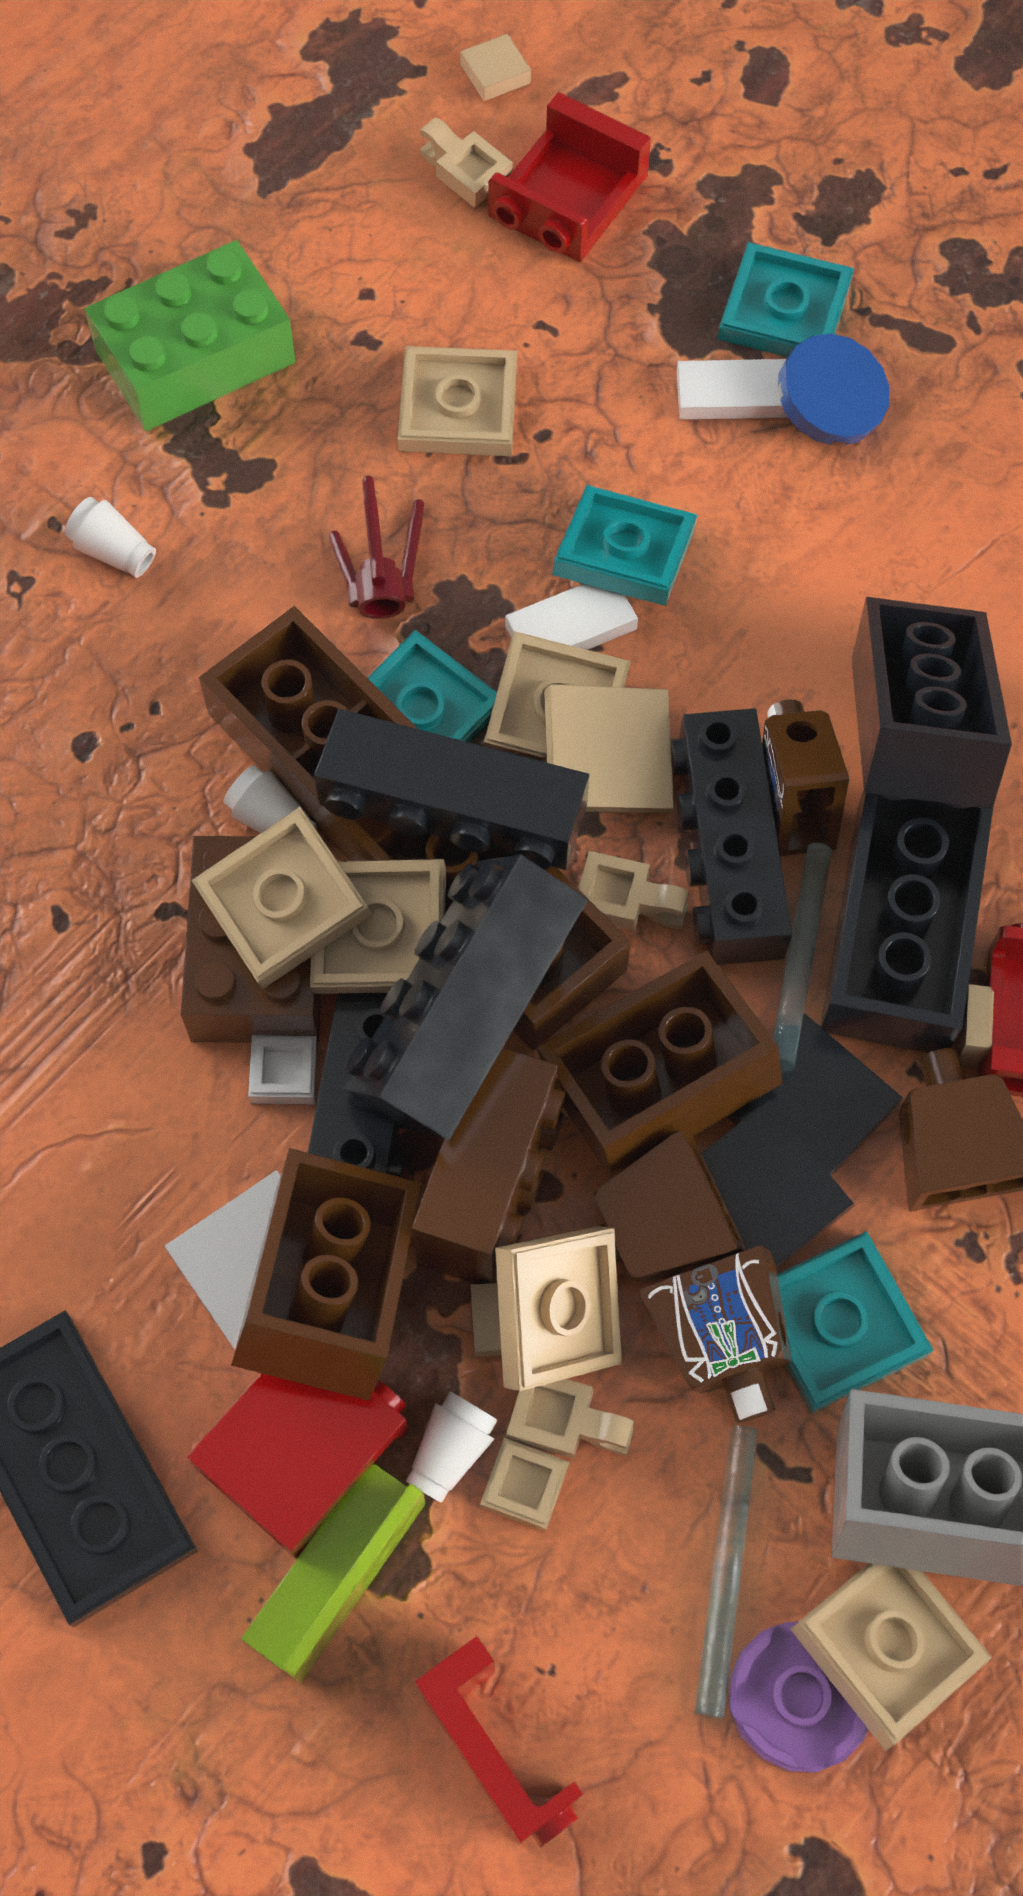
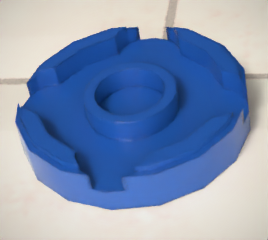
M831 333L810 336L792 350L779 372L778 385L781 383L783 393L780 401L785 414L799 431L820 443L829 445L834 441L847 442L845 445L858 443L877 428L889 408L890 386L882 365L867 348L848 337Z

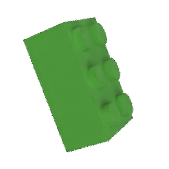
M238 240L84 308L96 353L145 432L296 363L290 318Z

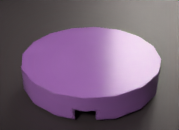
M799 1621L785 1622L761 1631L739 1653L729 1678V1711L739 1737L760 1760L786 1772L816 1773L845 1761L864 1741L868 1728L790 1630Z

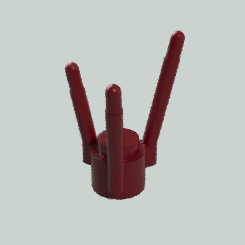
M367 475L363 478L362 484L370 558L361 563L360 571L356 574L340 533L335 530L331 531L329 539L348 588L349 606L358 607L359 613L365 617L384 619L400 614L406 607L405 602L414 600L412 580L423 521L424 502L421 499H416L413 502L400 570L392 559L383 557L374 479Z

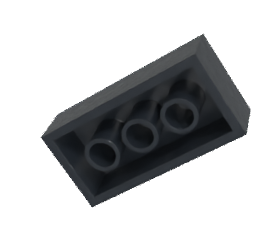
M866 597L852 655L864 793L877 794L889 800H904L908 798L939 802L957 809L968 807L993 809L1012 742L987 613Z
M863 789L857 807L820 1026L827 1033L925 1053L953 1047L963 1025L993 809L978 807L957 809L939 802L908 798L904 800H889L877 794L864 793Z
M522 855L478 860L475 865L470 863L461 870L448 893V897L454 901L441 923L434 921L428 926L416 945L414 954L419 957V960L408 979H399L383 1000L380 1013L385 1015V1018L373 1038L365 1037L354 1049L347 1062L345 1071L350 1074V1077L343 1090L408 1130L450 1140L588 901L587 898Z

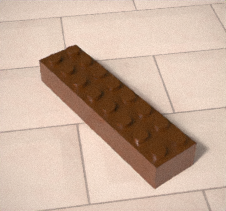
M295 606L199 677L208 714L264 772L271 770L306 811L309 818L318 824L317 827L350 861L443 859L446 866V914L454 901L448 897L450 887L466 865L470 863L475 865L478 860L510 856L491 850L482 853L469 852L457 847L449 839L427 833L421 836L405 835L391 828L388 823L366 817H361L357 820L345 819L331 813L325 806L319 805L314 774L338 708L418 728ZM550 867L543 869L587 898L558 868ZM589 899L513 1029L532 1050H535L627 971L631 941Z

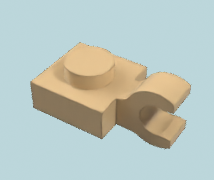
M434 118L420 129V135L429 141L420 148L421 156L428 163L436 166V177L474 208L488 197V181L495 172L506 177L512 172L513 162L474 131L462 140L438 118Z
M589 851L578 889L615 926L635 931L639 914L658 925L672 929H682L688 909L686 901L689 890L674 885L648 882L650 864Z
M564 1379L519 1391L506 1435L509 1440L572 1459L575 1457L580 1439L604 1450L627 1456L634 1431V1420L589 1408L593 1387Z

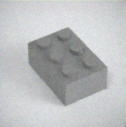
M851 1389L837 1428L831 1558L1023 1586V1414Z

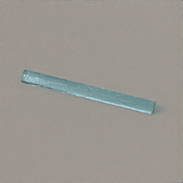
M812 843L807 847L773 1039L779 1046L780 1065L783 1072L791 1071L795 1068L832 853L831 848L823 843Z
M733 1425L730 1430L695 1707L696 1715L716 1719L724 1718L758 1438L757 1429L741 1425Z

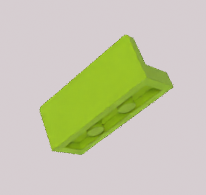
M373 1463L324 1520L246 1630L241 1640L301 1684L426 1504L423 1491L412 1483L406 1487Z

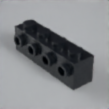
M339 708L314 774L319 805L325 806L331 813L350 820L366 817L388 823L391 828L405 835L421 836L427 833L449 839L457 847L469 852L482 853L491 850L510 856L522 855L542 869L555 867L566 871L586 810L590 777L589 773Z
M752 708L683 714L679 738L670 739L673 776L683 775L685 793H679L677 796L680 830H691L693 849H686L687 883L689 887L699 886L701 906L693 908L696 943L707 944L709 954L718 965L785 959L792 937V929L757 710Z
M388 992L338 993L308 1153L404 1178L406 1153L396 1152L400 1128H406L343 1090L350 1077V1074L345 1069L352 1052L365 1037L373 1038L385 1018V1015L380 1013V1008Z

